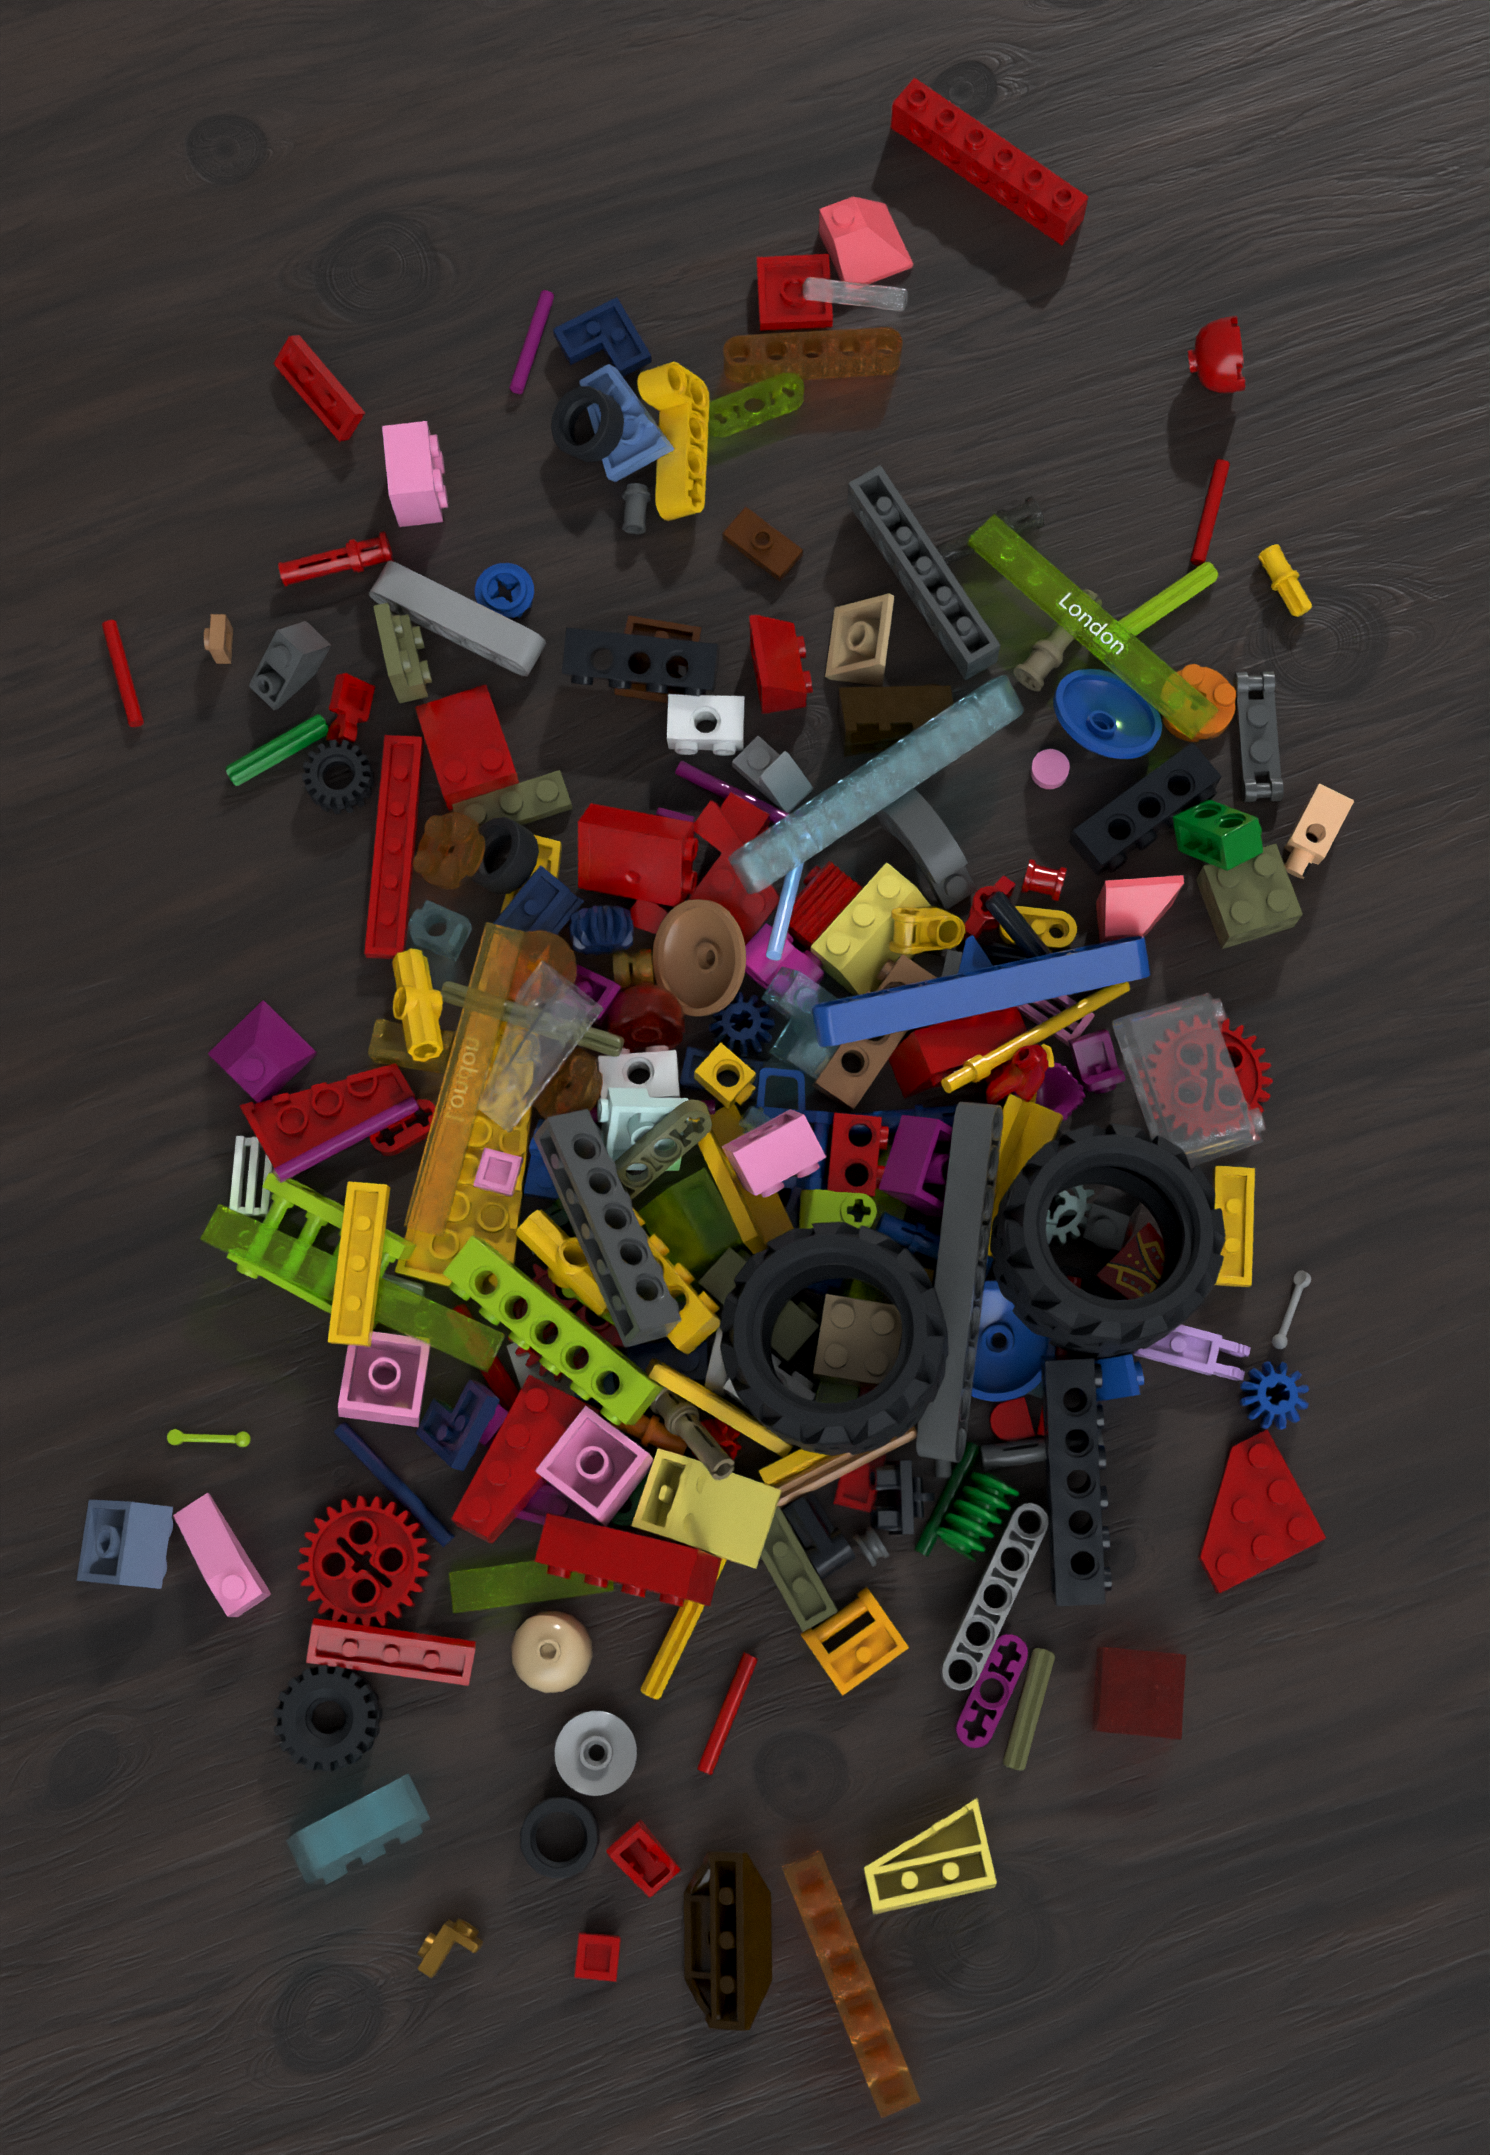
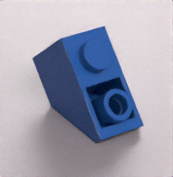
M1132 1354L1094 1360V1363L1100 1364L1102 1369V1388H1096V1402L1140 1395L1139 1386L1144 1385V1375L1140 1362H1134ZM1078 1388L1080 1400L1082 1401L1083 1391L1082 1389Z

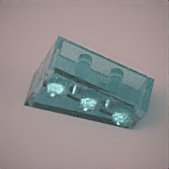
M408 1773L294 1833L286 1842L306 1885L308 1886L323 1878L327 1885L349 1873L345 1865L361 1858L363 1864H366L386 1853L383 1845L398 1837L400 1843L403 1844L422 1834L423 1830L420 1825L430 1820V1817Z

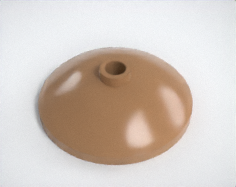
M695 899L680 903L665 916L658 928L653 945V971L657 985L664 998L673 1008L689 1016L713 1015L730 1004L738 993L744 978L746 949L739 925L729 911L716 902Z

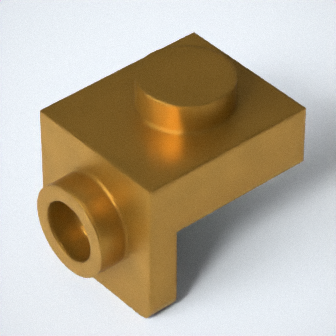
M459 1918L456 1923L448 1920L444 1923L437 1936L430 1932L417 1954L423 1958L418 1970L432 1978L440 1969L455 1941L476 1953L484 1943L477 1937L479 1930Z

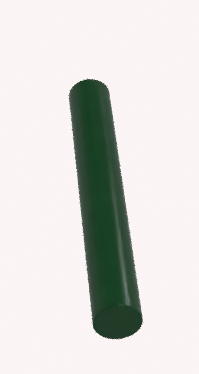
M968 1441L966 1442L963 1458L959 1463L956 1462L951 1477L948 1479L914 1551L929 1557L939 1537L936 1531L939 1527L943 1528L946 1522L945 1516L948 1513L950 1514L954 1506L953 1503L957 1499L981 1450L980 1447Z

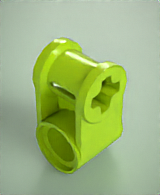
M817 1189L800 1191L799 1228L810 1229L813 1228V1223L845 1222L859 1229L861 1225L870 1228L875 1220L877 1213L876 1204L866 1194ZM855 1204L861 1205L863 1212H868V1215L863 1216L860 1223L854 1222V1215L847 1214V1212L852 1211Z

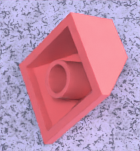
M853 196L819 209V234L846 293L913 268V262L885 203Z
M1184 876L1105 881L1096 901L1100 943L1133 936L1145 937L1173 905L1184 884Z

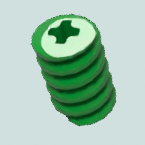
M977 1472L971 1474L970 1478L977 1488L964 1486L961 1491L968 1499V1502L955 1500L953 1503L960 1516L948 1513L945 1516V1520L952 1529L939 1527L936 1531L946 1545L976 1563L978 1562L970 1553L971 1550L981 1552L986 1550L979 1537H994V1533L987 1524L989 1522L1002 1524L1003 1522L996 1512L997 1508L1011 1509L1004 1496L1007 1494L1018 1497L1020 1494L1013 1487L987 1472L985 1474Z

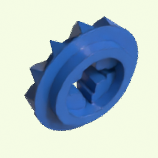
M499 563L490 566L479 576L475 585L477 603L507 618H521L522 613L528 607L531 608L535 594L534 584L530 575L520 566L511 563ZM497 582H500L501 586H504L507 590L514 588L511 591V603L509 600L506 601L504 597L496 598L499 595Z

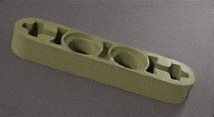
M699 1100L684 1101L614 1161L623 1189L629 1194L631 1200L710 1132L712 1121L709 1109L705 1103ZM689 1117L694 1120L700 1118L698 1122H695L693 1120L686 1122V1119H688ZM666 1138L675 1141L672 1148L661 1151L654 1148L655 1144L661 1139ZM642 1163L647 1166L645 1171L638 1175H630L626 1172L627 1168L632 1164Z

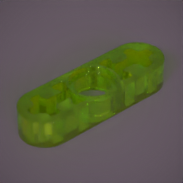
M783 373L711 401L709 403L708 433L718 438L727 437L798 409L804 401V383L802 379L793 373ZM788 387L790 391H794V396L788 398L786 393L782 394V388ZM768 392H771L772 399L775 398V405H771V399ZM750 398H758L764 402L765 406L761 411L752 413L745 409L744 403ZM735 405L738 406L739 419L737 418V413L734 412L733 406ZM720 413L723 417H726V423L721 424L719 420H715L714 415Z

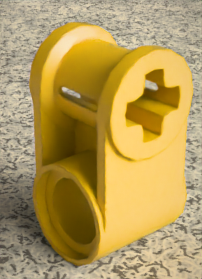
M936 906L895 908L891 911V918L895 922L893 940L889 942V950L899 954H919L924 951L952 949L959 945L964 938L965 925L959 917Z

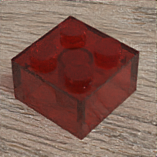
M1098 1647L1092 1730L1182 1740L1186 1655Z

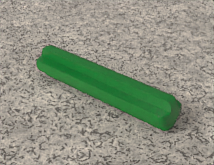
M317 714L231 763L225 768L226 773L235 786H239L326 736L329 726L320 714Z

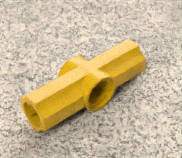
M410 948L405 952L397 953L392 960L397 988L393 999V1015L396 1019L402 1020L407 1053L411 1054L415 1061L426 1062L431 1058L439 1057L443 1051L438 1021L443 1001L441 992L434 990L432 987L427 957L423 955L422 950Z
M537 1209L529 1215L518 1227L515 1234L548 1266L547 1271L551 1281L559 1287L570 1288L599 1317L606 1315L609 1310L576 1237L570 1238L542 1209Z

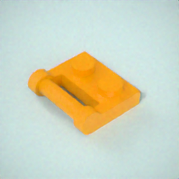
M867 1587L857 1593V1599L815 1629L809 1628L800 1633L842 1696L909 1648ZM868 1611L875 1621L828 1654L822 1643Z

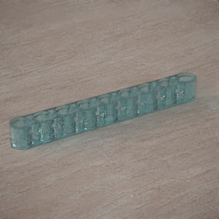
M999 676L986 682L733 852L728 860L746 892L752 894L765 889L1018 718L1024 712V707L1008 676Z

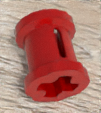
M1029 859L1021 892L1027 893L1031 890L1050 895L1052 900L1058 901L1067 868L1061 867L1059 870L1037 865L1035 860Z

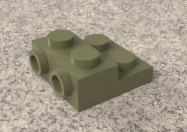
M388 603L373 606L388 676L399 704L428 697L426 684L432 683V678L427 660L420 661L418 649L425 648L420 626L413 627L408 614L393 616Z

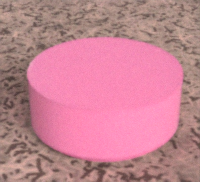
M1043 750L1033 759L1031 777L1041 788H1058L1064 784L1070 770L1069 761L1058 750Z

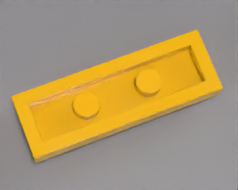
M1215 1166L1213 1168L1212 1185L1215 1191V1209L1221 1208L1226 1235L1220 1254L1224 1256V1260L1215 1285L1250 1287L1252 1285L1255 1168Z

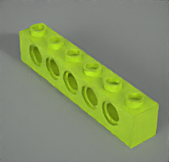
M471 1236L442 1273L452 1281L448 1287L455 1294L466 1301L471 1297L482 1306L478 1312L496 1326L500 1322L512 1331L509 1334V1338L526 1351L532 1347L542 1355L539 1362L546 1369L557 1376L562 1372L573 1382L569 1387L576 1394L587 1401L593 1397L603 1406L600 1413L613 1424L620 1426L623 1422L625 1425H635L664 1388L661 1384L649 1378L643 1369L485 1240ZM494 1273L497 1277V1287L491 1294H486L483 1289L484 1279L489 1274ZM524 1298L528 1305L527 1313L521 1319H516L513 1314V1305L518 1299ZM553 1322L558 1328V1336L553 1343L547 1344L543 1339V1330L549 1323ZM584 1347L589 1354V1361L584 1368L578 1370L573 1363V1356L579 1348ZM614 1372L619 1377L620 1386L614 1394L609 1395L604 1390L603 1382L608 1374Z

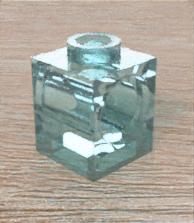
M426 900L422 910L417 908L414 911L408 929L411 930L409 934L416 945L456 962L470 935L472 926L467 917ZM436 923L447 925L446 931L440 936L428 934L430 927Z

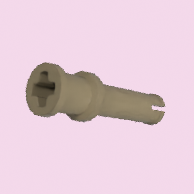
M1084 589L1073 603V605L1080 606L1081 613L1078 616H1072L1068 610L1046 639H1041L1034 643L1032 646L1033 652L1023 664L1017 665L1013 671L1014 676L1022 685L1037 692L1043 688V680L1053 668H1058L1062 664V653L1090 618L1085 616L1080 622L1078 619L1085 612L1087 613L1086 615L1092 617L1097 609L1102 606L1101 599L1093 602L1098 597L1096 593ZM1074 606L1071 609L1072 614H1077L1079 612V608L1077 606Z
M664 1387L649 1408L655 1414L663 1417L665 1427L671 1434L680 1436L715 1480L727 1478L733 1472L735 1462L700 1423L697 1408L692 1403L686 1402L678 1394Z

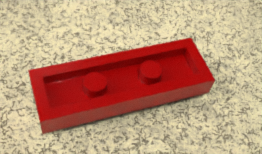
M289 336L273 364L337 440H349L365 412L301 336Z

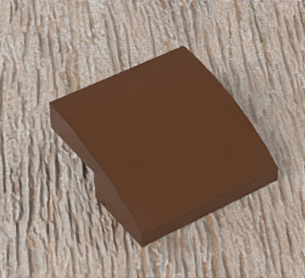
M628 615L624 634L700 642L702 627ZM644 653L637 654L631 661V668L635 674L646 673L651 665L650 657ZM681 657L673 659L668 667L670 676L673 678L685 676L689 668L687 660ZM631 683V690L614 688V695L668 703V694L647 692L646 684ZM669 687L668 694L683 695L684 689Z

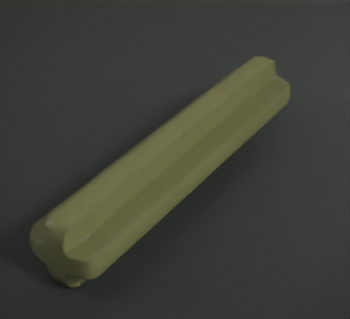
M1035 1648L1031 1655L1003 1759V1764L1006 1767L1018 1771H1023L1026 1767L1055 1655L1051 1651Z

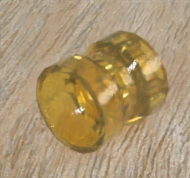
M651 948L639 949L637 953L629 954L625 950L613 951L614 982L621 989H626L631 984H639L642 987L654 986ZM630 963H633V974H630Z

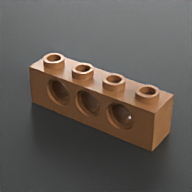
M902 954L896 962L888 959L876 977L882 981L876 991L935 979L937 977ZM907 1030L882 1035L879 1041L864 1039L839 1045L831 1057L824 1054L811 1073L817 1077L811 1086L849 1112L854 1110ZM845 1053H853L859 1057L861 1062L859 1072L849 1073L844 1070L841 1059Z

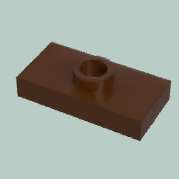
M747 507L739 513L722 533L723 540L779 582L803 556L802 548Z

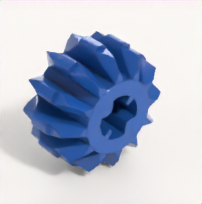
M1270 1361L1264 1362L1262 1364V1373L1255 1368L1251 1369L1248 1375L1252 1382L1244 1381L1240 1385V1389L1251 1394V1396L1240 1399V1405L1247 1406L1252 1404L1254 1409L1248 1413L1247 1418L1253 1420L1261 1414V1428L1263 1429L1269 1428L1273 1420L1278 1430L1285 1429L1287 1425L1286 1418L1296 1423L1301 1419L1296 1409L1304 1410L1308 1408L1309 1403L1298 1398V1395L1308 1392L1309 1388L1307 1385L1296 1387L1294 1382L1301 1377L1299 1371L1286 1376L1288 1370L1287 1363H1280L1275 1371ZM1276 1387L1279 1389V1392L1276 1394H1282V1400L1272 1404L1268 1401L1272 1397H1266V1391Z

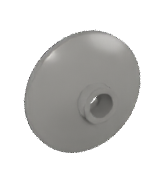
M589 1711L571 1719L561 1730L555 1745V1763L562 1779L575 1791L590 1796L609 1794L620 1788L631 1776L637 1760L636 1741L630 1728L619 1717L604 1711ZM595 1744L601 1745L605 1751L604 1757L599 1761L593 1760L589 1755L591 1746Z

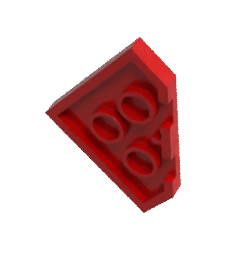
M1268 1429L1229 1448L1222 1480L1217 1489L1209 1517L1210 1521L1198 1554V1559L1217 1594L1326 1539Z

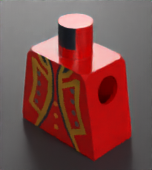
M1148 1222L1095 1276V1279L1104 1291L1118 1300L1136 1299L1153 1292L1160 1280L1164 1266L1165 1251L1163 1239Z

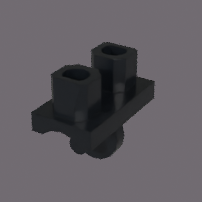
M912 1460L887 1462V1465L869 1469V1486L871 1490H887L888 1506L871 1507L870 1526L874 1529L889 1531V1535L914 1534V1518H924V1502L935 1501V1493H923V1477H912Z

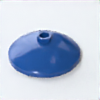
M1097 669L1074 671L1066 675L1055 690L1053 696L1054 711L1063 729L1080 746L1097 755L1113 759L1141 757L1154 748L1161 736L1162 721L1153 701L1138 686L1117 674Z
M985 1281L972 1388L973 1397L986 1401L1012 1400L1032 1391L1042 1382L1040 1356L1055 1355L1056 1346L1049 1343L1052 1340L1051 1338L1034 1334L1013 1313L1012 1310L1015 1308V1305L1003 1297L997 1281ZM996 1333H1002L1006 1336L1007 1342L1003 1348H998L993 1343V1337Z

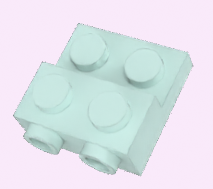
M608 1088L606 1099L598 1100L597 1118L598 1122H602L601 1139L609 1157L614 1161L617 1160L678 1105L688 1101V1098H650L647 1088ZM666 1138L661 1139L655 1144L654 1148L661 1151L672 1148L675 1141ZM681 1158L666 1171H679ZM636 1163L629 1166L627 1170H645L647 1166L642 1163Z

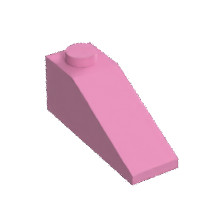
M209 1493L204 1494L173 1515L205 1581L227 1617H239L272 1595Z

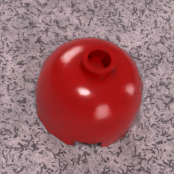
M1237 316L1217 319L1205 325L1196 336L1195 349L1188 350L1190 373L1197 372L1201 384L1208 390L1216 393L1245 391V377H1242L1241 371L1244 363L1240 327L1237 326Z

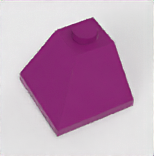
M263 1000L207 1054L256 1103L270 1100L272 1096H275L317 1055V1052Z

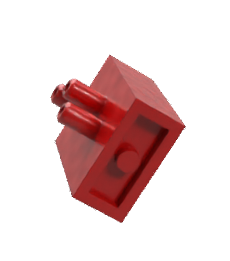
M591 803L578 821V888L673 907L685 901L688 894L692 895L697 885V872L693 871V861L698 852V839L693 838L694 822Z

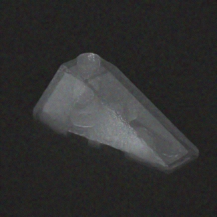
M543 960L518 991L478 1108L508 1133L513 1130L604 1009Z

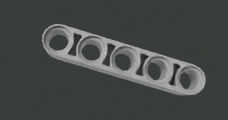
M393 561L386 563L369 592L370 597L378 604L388 603L392 612L400 616L408 614L412 622L521 676L526 677L529 675L546 646V641L531 629Z
M1023 1504L1011 1513L943 1658L940 1676L944 1684L951 1689L967 1690L971 1688L982 1672L1047 1531L1048 1516L1044 1509L1037 1504ZM1022 1512H1032L1038 1518L1039 1526L1035 1533L1027 1534L1019 1528L1018 1518ZM1006 1548L1016 1549L1021 1555V1566L1016 1571L1007 1570L1001 1563V1554ZM989 1585H997L1004 1592V1603L999 1608H990L984 1601V1590ZM973 1622L982 1623L987 1629V1640L980 1646L972 1645L966 1638L967 1627ZM956 1659L964 1660L970 1667L969 1678L960 1684L953 1682L948 1673L950 1664Z

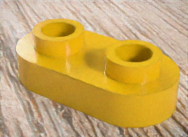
M1015 906L1049 950L1063 951L1071 946L1077 934V925L1071 915L1059 910ZM999 924V934L1006 944L1016 945ZM1058 928L1062 931L1063 936L1061 938H1053L1049 930Z

